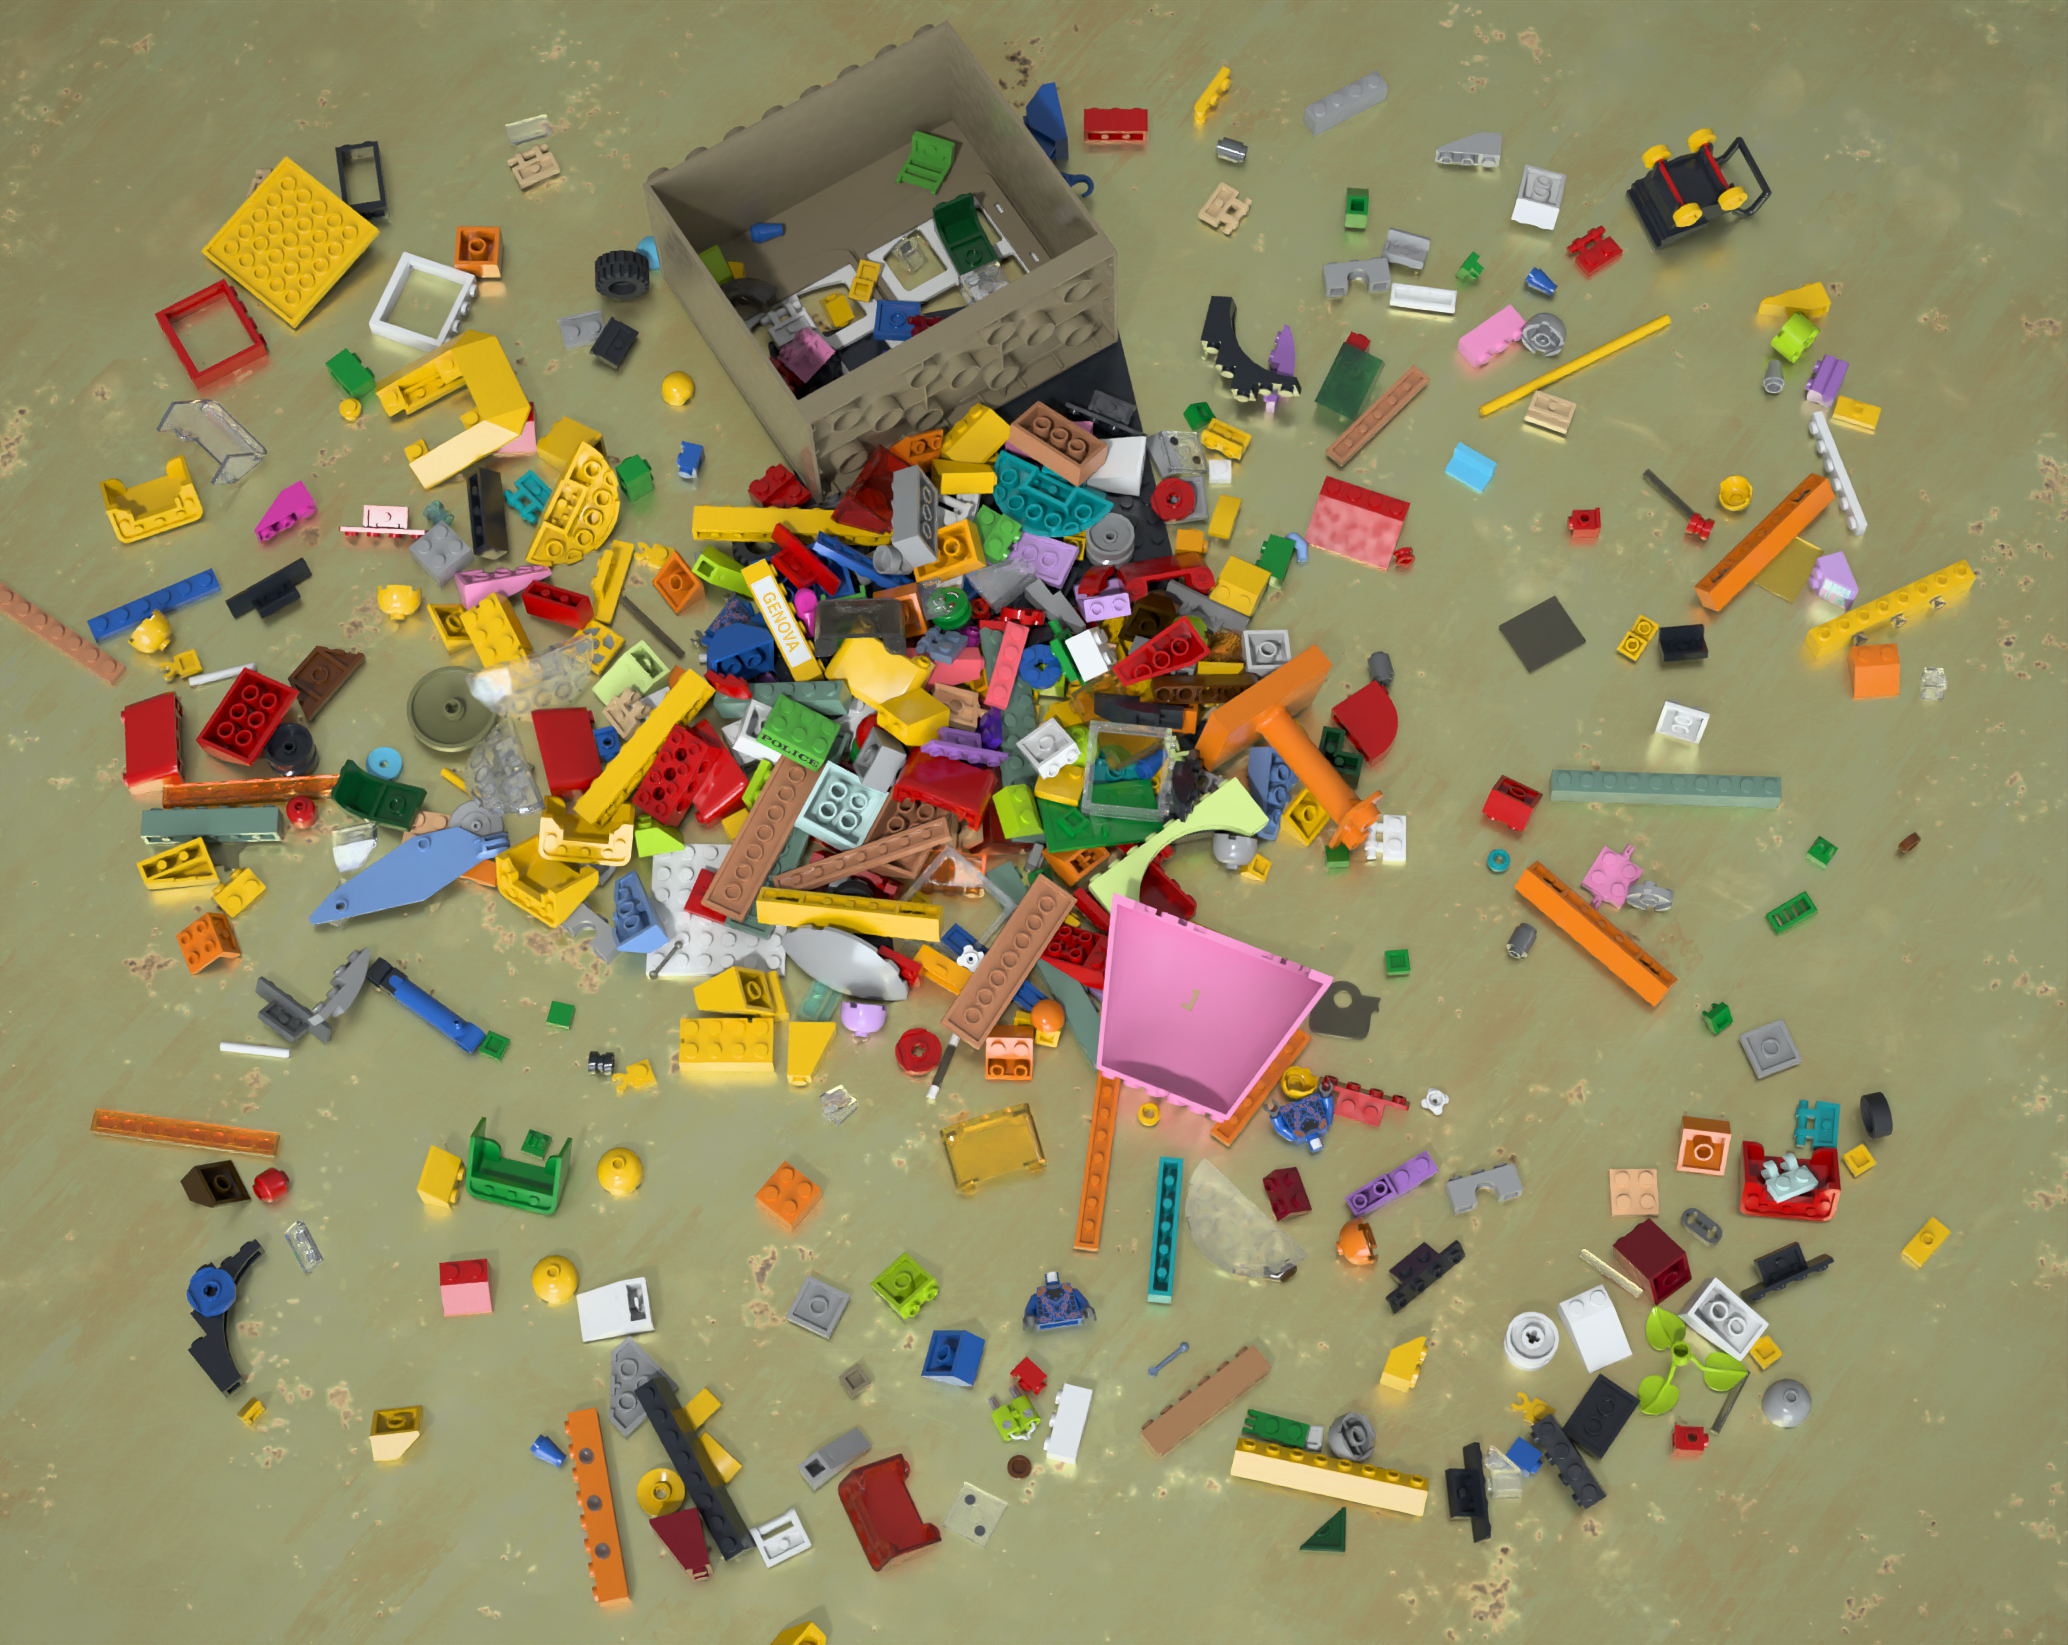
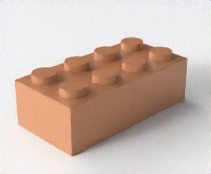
M1037 401L1011 423L1009 443L1077 487L1105 464L1108 448L1106 443L1040 401Z

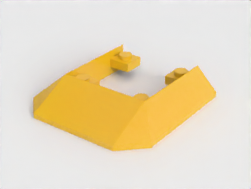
M468 329L376 383L375 393L379 396L386 413L390 417L409 406L402 392L403 390L439 372L443 382L446 384L462 375L477 407L460 416L466 431L430 451L423 438L404 449L410 462V467L426 490L431 489L522 435L531 406L495 335Z

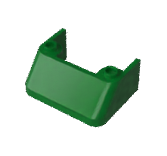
M482 1117L470 1136L465 1185L467 1192L473 1197L542 1214L553 1213L559 1204L569 1171L573 1138H567L559 1155L550 1156L546 1161L545 1167L501 1157L502 1149L500 1144L493 1139L485 1137L487 1118Z

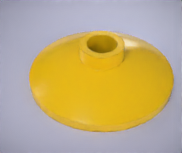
M658 1468L647 1472L641 1478L637 1486L636 1496L640 1507L646 1513L660 1517L672 1514L680 1508L685 1498V1486L677 1473L669 1469ZM663 1490L666 1492L664 1498L657 1497L659 1491Z

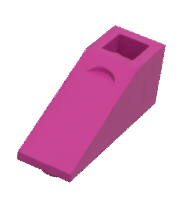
M301 480L282 490L254 530L259 542L271 539L277 532L292 527L295 522L311 516L317 510L313 498Z

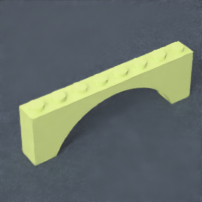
M1236 777L1232 780L1225 779L1217 786L1219 789L1213 794L1208 792L1199 799L1200 803L1194 807L1193 813L1188 815L1185 823L1180 822L1179 819L1175 821L1174 818L1169 820L1163 826L1164 830L1160 833L1153 832L1145 839V844L1140 847L1134 846L1126 853L1127 857L1121 861L1119 859L1115 860L1108 866V871L1104 874L1099 872L1090 879L1091 883L1088 890L1109 916L1111 915L1114 893L1139 902L1140 885L1148 866L1155 856L1174 840L1193 832L1212 829L1231 831L1251 838L1268 825V817Z

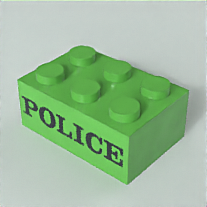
M780 693L772 705L756 741L817 773L825 761L841 725Z

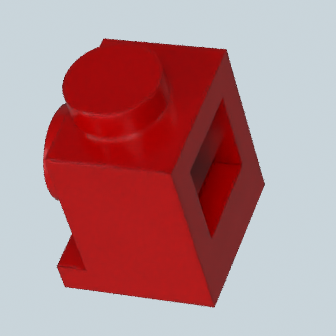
M1595 508V510H1572L1571 516L1567 517V528L1571 529L1572 538L1599 537L1601 530L1600 508Z
M1027 1356L1010 1372V1379L1013 1382L1018 1379L1017 1384L1026 1393L1030 1391L1033 1395L1039 1396L1047 1387V1375Z
M1680 1425L1673 1427L1672 1454L1702 1455L1704 1448H1708L1709 1436L1708 1433H1704V1427ZM1688 1436H1695L1696 1441L1690 1442Z

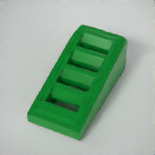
M1804 891L1770 911L1766 916L1777 934H1780L1817 914L1818 910L1807 892ZM1802 901L1808 909L1806 912L1799 905ZM1792 906L1796 907L1800 914L1796 917L1791 909ZM1787 910L1792 918L1791 921L1787 920L1783 911ZM1779 914L1784 925L1780 926L1775 915Z

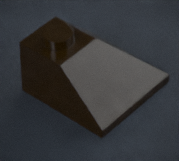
M1150 593L1136 600L1131 610V615H1128L1118 634V639L1133 642L1135 636L1151 639L1171 625L1177 615L1172 599Z
M231 1160L194 1166L180 1181L190 1201L210 1208L239 1204L251 1200Z

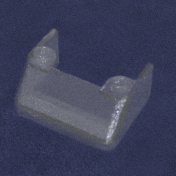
M210 399L172 402L156 429L158 432L174 431L181 441H196L221 465L211 481L213 485L238 482L263 461L267 454L266 448L219 403Z

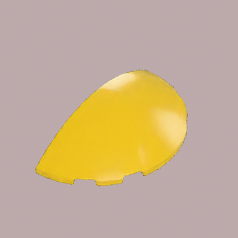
M581 440L560 474L540 516L525 561L541 566H553L554 564H562L564 562L566 564L575 563L584 559V554L594 549L597 550L614 528L620 505L617 479L603 455L588 443Z

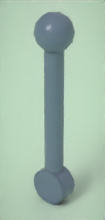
M1182 1342L1180 1348L1156 1367H1150L1148 1370L1149 1376L1155 1377L1158 1370L1182 1351H1187L1189 1349L1188 1343Z

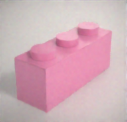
M1508 305L1460 338L1458 350L1473 367L1480 363L1485 364L1493 354L1504 351L1513 340H1520L1527 322L1511 305Z

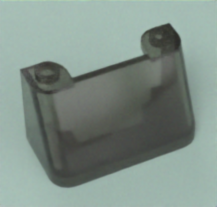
M895 598L819 601L814 607L815 657H827L834 654L837 650V639L883 638L886 652L891 655H906L905 609L903 603Z

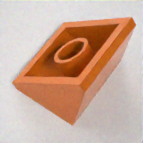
M674 551L652 580L654 586L676 614L682 613L705 597L703 583L695 573L691 572L692 569L678 551Z

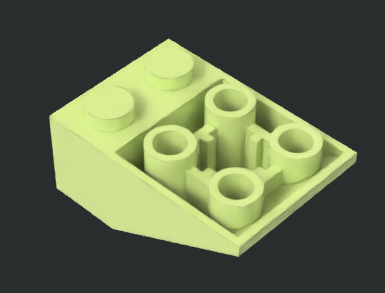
M641 640L621 656L592 688V691L605 706L609 704L615 695L621 696L627 687H630L633 692L637 690L641 694L642 699L667 687L671 671L650 647Z

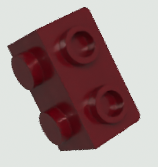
M1297 1167L1276 1169L1263 1178L1264 1188L1278 1222L1285 1220L1289 1216L1308 1214L1312 1211Z

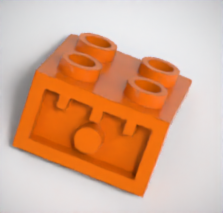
M207 912L176 935L191 974H197L219 957L236 958L241 955L226 914Z

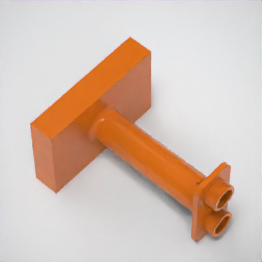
M1314 644L1213 711L1194 749L1200 750V759L1203 760L1205 768L1211 772L1264 737L1338 825V829L1328 844L1331 850L1343 843L1349 850H1352L1368 838L1371 832L1367 828L1381 817L1382 813L1378 810L1377 806L1384 794L1378 790L1366 799L1361 800L1292 718L1312 704L1333 665L1318 646Z

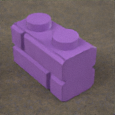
M1828 354L1824 355L1822 361L1817 360L1813 370L1816 373L1815 378H1809L1805 388L1808 391L1807 400L1831 408L1849 363L1840 359L1837 360Z

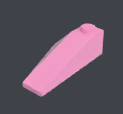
M541 565L518 566L515 568L516 571L500 567L490 573H484L483 569H475L454 573V578L462 605L468 611L474 605L480 607L479 602L493 592L509 597L527 588L532 580L540 581L552 575L551 569L548 566Z

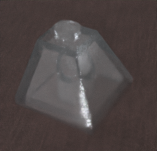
M363 823L332 830V850L338 872L350 873L362 867L378 843V825Z

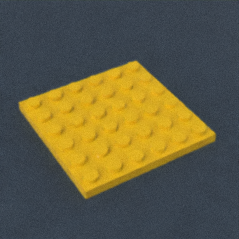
M285 156L201 252L295 329L379 235L380 231Z

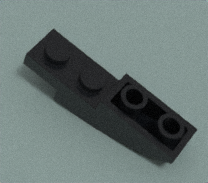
M1095 692L1094 713L1110 722L1154 733H1159L1160 728L1183 729L1184 706L1140 702V696Z
M1190 749L1185 762L1176 761L1173 767L1172 802L1180 822L1184 823L1188 815L1193 813L1194 802L1198 801L1200 796V787H1197V774L1201 773L1203 768L1200 750Z

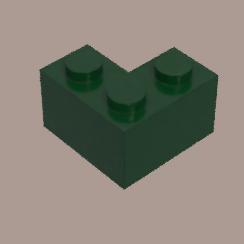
M1323 726L1319 750L1348 785L1358 786L1364 755L1342 751L1346 730Z

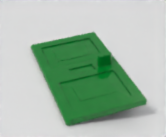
M1150 778L1147 780L1140 779L1084 786L1078 807L1076 808L1090 820V823L1074 837L1070 836L1057 823V819L1073 806L1035 797L1049 853L1145 842V839L1153 832L1158 834L1163 830Z

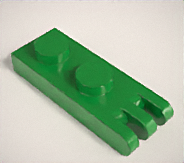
M1248 1409L1247 1415L1256 1418L1255 1420L1245 1418L1244 1423L1253 1426V1428L1243 1427V1434L1302 1450L1305 1449L1311 1429L1309 1424Z

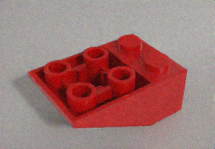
M1061 924L1040 958L1083 985L1104 991L1109 936Z

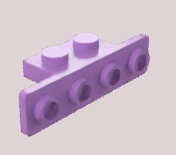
M941 727L937 730L938 740H930L921 746V752L929 753L930 756H946L951 760H968L969 763H984L989 767L999 766L1008 759V753L982 749L981 734L948 727Z

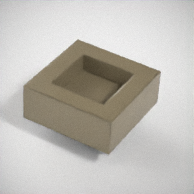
M856 1364L838 1377L852 1398L872 1385V1382L859 1364Z

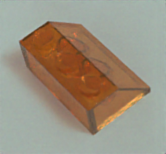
M931 850L915 880L916 889L926 895L943 893V895L949 897L956 896V894L965 895L972 899L979 898V896L984 897L987 872L986 855Z

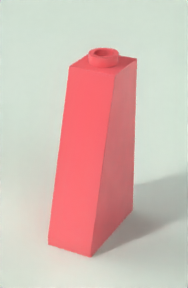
M965 647L951 665L930 659L936 667L923 690L926 692L933 691L935 682L953 686L980 679V671L984 670L985 666L984 656L980 655L978 647ZM898 648V652L909 659L920 655L930 659L929 653L918 654L916 648Z

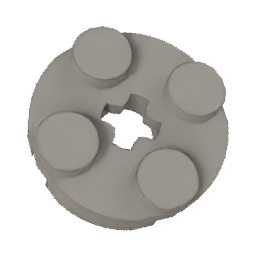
M1646 880L1643 881V885H1629L1626 898L1627 902L1636 908L1647 910V906L1655 907L1654 911H1664L1671 908L1674 891L1658 887L1656 882Z

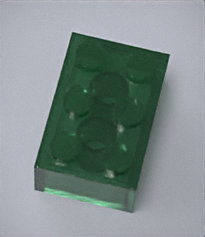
M1343 342L1315 399V403L1355 422L1360 417L1385 366L1384 361Z

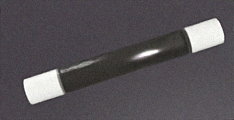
M952 1033L927 1093V1097L930 1099L936 1098L960 1041V1037Z

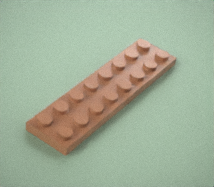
M784 755L780 756L701 901L702 905L740 923H744L759 895L761 887L765 884L795 828L794 824L826 763H823L816 773Z
M1041 873L1038 874L940 1021V1024L975 1049H980L1077 902V899Z

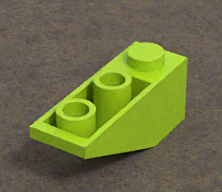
M708 545L701 553L691 572L711 584L753 598L741 573V570L746 567L711 545Z

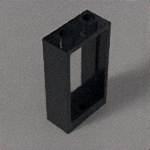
M365 141L361 144H346L336 147L342 201L367 221L390 218L378 141ZM374 156L380 200L350 205L344 161Z

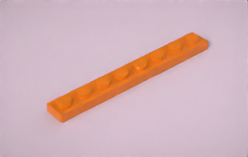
M1098 1070L1074 1249L1098 1252L1121 1083V1078L1115 1076V1079L1112 1080L1102 1076L1101 1070Z

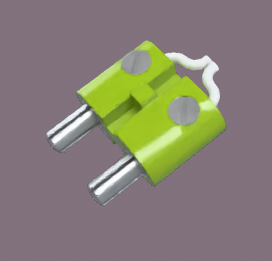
M1014 1385L1009 1388L1014 1398L1010 1405L1006 1406L1005 1404L1000 1407L995 1397L988 1399V1403L993 1410L991 1418L1004 1440L1023 1438L1027 1441L1031 1439L1030 1434L1041 1422V1418L1028 1396L1021 1395ZM1023 1430L1028 1431L1027 1437L1025 1435H1021L1020 1432Z

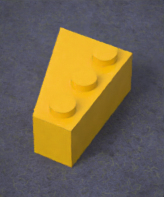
M202 837L136 863L144 884L149 890L221 883Z

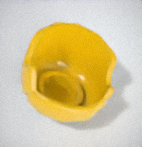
M673 371L663 379L661 396L670 405L681 406L688 398H692L695 383L691 376L685 372Z
M1732 475L1720 483L1719 500L1725 509L1731 511L1743 510L1751 503L1752 487L1745 477Z
M1288 1067L1281 1075L1282 1090L1287 1096L1295 1100L1310 1096L1317 1088L1318 1076H1313L1308 1067Z

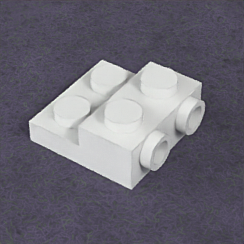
M1053 717L1016 743L1018 749L1030 761L1032 767L1043 780L1047 777L1056 776L1061 767L1065 764L1074 763L1078 755L1081 754L1073 739Z

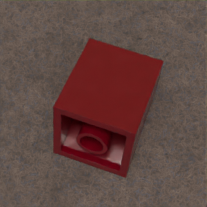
M1650 1218L1636 1225L1631 1232L1624 1237H1620L1612 1245L1616 1260L1654 1306H1657L1692 1280L1686 1252Z
M697 1507L649 1519L650 1526L656 1537L690 1580L702 1581L708 1579L710 1574H714L701 1516Z

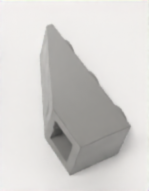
M1478 132L1437 147L1435 162L1444 164L1459 163L1466 166L1483 165L1485 167H1498L1501 156L1502 133Z
M856 1427L816 1451L798 1465L799 1473L815 1491L872 1446Z

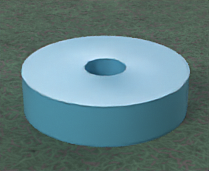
M380 747L368 755L366 770L373 776L395 781L402 773L403 762L396 750L389 747ZM383 763H388L387 767H381Z

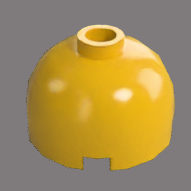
M381 585L377 586V603L383 612L391 614V619L403 620L405 615H410L417 611L421 604L422 589L419 587L417 591H412V586L387 585V588L381 590Z
M158 609L152 612L153 616L150 619L146 618L132 634V639L128 640V643L141 652L153 653L159 648L163 651L171 642L169 639L172 632L171 624L167 617Z
M615 1147L609 1149L601 1156L597 1164V1177L600 1185L611 1194L626 1195L635 1191L636 1187L642 1182L644 1167L640 1157L634 1151L626 1147Z
M557 1254L548 1255L540 1259L534 1266L531 1275L532 1287L537 1296L552 1304L563 1303L569 1300L580 1283L579 1272L574 1263L565 1256Z

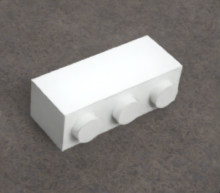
M1066 1383L1063 1390L1058 1389L1055 1401L1056 1404H1059L1057 1413H1052L1049 1425L1053 1427L1051 1436H1046L1043 1450H1047V1458L1075 1465L1093 1390Z

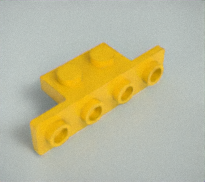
M613 540L611 549H605L603 557L600 556L598 559L597 576H593L591 582V589H593L595 596L592 606L594 612L593 619L598 622L607 624L612 622L635 549L632 543Z

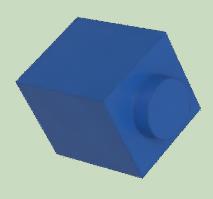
M1518 1437L1503 1461L1527 1478L1531 1472L1536 1474L1543 1464L1540 1461L1543 1453L1521 1437Z

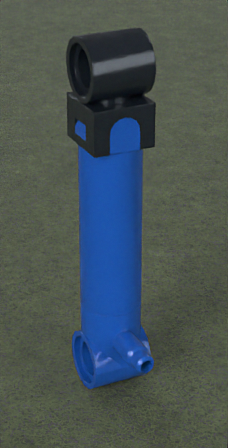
M378 957L367 970L365 978L369 982L382 989L385 994L395 1001L398 1000L439 1029L467 1053L472 1054L485 1039L486 1034L480 1028L458 1016L411 982L407 975L393 967L383 958Z

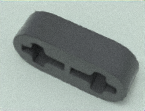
M1689 1208L1684 1211L1681 1217V1225L1686 1231L1707 1246H1715L1719 1243L1722 1237V1229L1718 1224L1696 1208ZM1687 1216H1696V1223L1689 1224L1687 1222L1689 1219ZM1711 1230H1714L1716 1232L1714 1235L1716 1238L1711 1237L1710 1239H1708L1706 1237L1708 1234L1707 1231L1710 1232Z

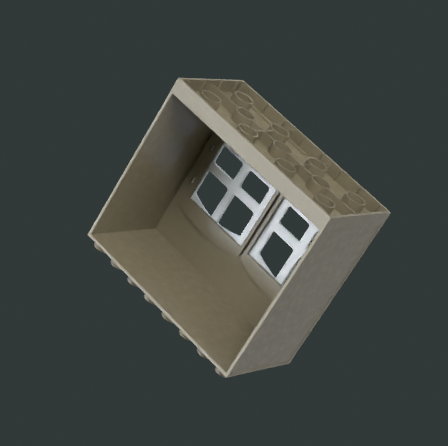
M948 20L935 27L932 24L922 26L914 33L911 40L898 47L894 44L883 47L876 54L874 60L861 67L858 65L846 67L840 72L837 80L824 87L814 85L807 88L801 94L798 101L785 108L780 105L770 108L764 113L759 122L747 128L738 126L731 129L725 135L722 142L709 149L706 147L694 149L687 155L683 163L670 170L666 167L655 170L649 175L647 181L642 184L662 277L819 505L826 502L827 497L835 493L839 495L845 492L847 486L853 483L864 484L889 470L890 448L907 436L938 428L943 429V436H945L977 403L994 411L1118 341V251ZM915 130L955 143L954 165L950 168L949 174L946 175L945 181L941 184L940 190L936 195H932L931 190L907 182L895 183V179L912 151V135ZM972 193L975 208L982 210L1001 236L1002 240L992 245L999 260L1009 255H1014L1027 272V274L987 296L975 280L962 284L934 231L932 209L937 204L955 199L960 194ZM755 223H781L783 236H778L761 244H758V242L753 243L750 235V226L755 225ZM919 230L946 266L947 271L911 291H906L888 267L884 258L913 231ZM718 245L726 263L728 261L743 263L746 274L743 291L738 292L734 284L730 290L724 293L698 254ZM860 259L882 265L870 303L858 301L867 314L866 317L830 337H825L813 321L816 326V331L814 332L827 344L839 351L867 334L874 332L877 300L921 302L922 304L949 288L958 285L971 301V305L931 327L928 326V329L906 341L885 340L891 348L890 350L850 372L841 361L843 376L800 400L796 399L783 380L785 377L776 370L751 333L760 322V319L766 316V313L775 310L779 306H783L787 302L792 303L796 300L800 302L797 297L801 294L840 283L846 284L850 290ZM801 302V308L796 310L797 314L804 310L806 311Z

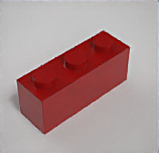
M1084 109V142H1147L1148 109Z
M532 580L521 594L527 614L583 630L594 617L590 598L583 594Z

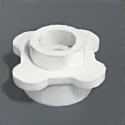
M966 945L962 956L957 958V963L960 966L967 967L973 973L983 959L984 953L973 949L971 945Z
M1430 1088L1426 1099L1421 1101V1105L1423 1108L1432 1110L1435 1115H1440L1443 1111V1106L1449 1102V1097L1435 1088Z

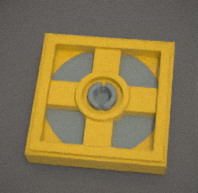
M592 618L583 630L579 629L564 647L563 653L600 676L626 643V640Z

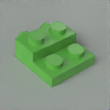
M982 505L972 521L977 525L985 559L998 566L1001 560L1005 562L1011 553L1009 547L1012 542L1017 544L1023 534L1020 531L1022 525L1005 514L1001 516L985 505Z

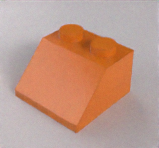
M1897 643L1852 646L1847 656L1853 698L1899 695L1900 661Z
M1682 1116L1676 1170L1724 1176L1731 1138L1729 1121Z

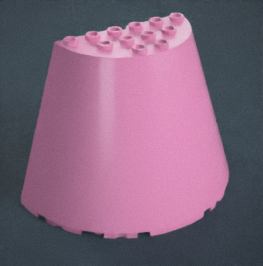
M1114 893L1111 905L1096 1069L1101 1070V1075L1114 1080L1115 1076L1124 1079L1122 1084L1140 1089V1086L1146 1088L1144 1092L1160 1098L1167 1096L1166 1101L1178 1106L1189 1105L1188 1110L1200 1115H1205V1112L1210 1113V1119L1223 1123L1224 1120L1228 1121L1331 986L1334 977L1163 911L1161 916L1155 915L1157 909ZM1194 989L1200 990L1192 1011L1181 1007L1182 1003L1189 1005L1194 995L1192 992Z

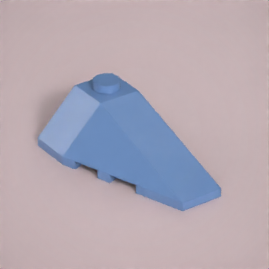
M1273 747L1250 748L1248 762L1251 797L1269 819L1268 825L1257 832L1256 836L1268 840H1276L1284 806L1290 802L1291 796L1289 793L1292 785H1296L1298 777Z
M634 869L616 880L614 890L616 911L613 912L615 926L612 928V937L617 949L625 952L651 953L670 942L636 870Z

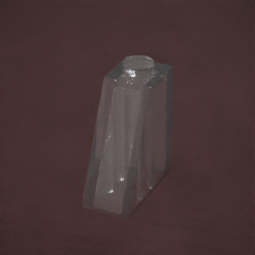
M1022 557L966 574L970 585L996 614L1001 611V606L1010 604L1025 591V587L1038 580L1035 573L1037 571L1036 567L1029 560L1025 562Z

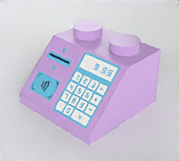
M1843 551L1817 558L1808 578L1811 589L1815 590L1818 597L1846 610L1850 609L1859 589Z

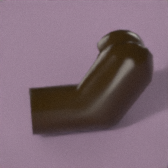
M1286 1260L1285 1264L1277 1270L1265 1267L1262 1279L1284 1283L1296 1274L1297 1264L1293 1260Z

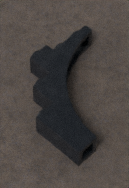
M1211 296L1200 341L1205 352L1211 354L1218 353L1215 365L1220 376L1233 377L1230 389L1235 400L1241 402L1256 401L1258 393L1265 396L1271 394L1284 397L1300 396L1302 388L1297 377L1280 375L1266 370L1253 362L1243 352L1236 337L1235 321L1237 307L1233 298Z
M256 1239L252 1242L248 1241L241 1246L237 1254L224 1259L218 1269L226 1271L232 1277L237 1289L246 1272L265 1253V1250ZM211 1262L208 1265H202L200 1268L197 1269L196 1272L207 1267H214L215 1269L217 1268ZM212 1286L208 1287V1293H206V1295L211 1297L215 1296V1292L218 1291V1288L213 1289ZM193 1308L190 1314L207 1335L197 1338L191 1344V1348L188 1351L222 1394L228 1398L245 1384L244 1379L236 1369L229 1349L227 1327L230 1308L219 1315L210 1317L204 1316Z

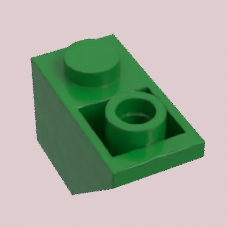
M1347 188L1345 227L1366 228L1369 203L1368 189Z

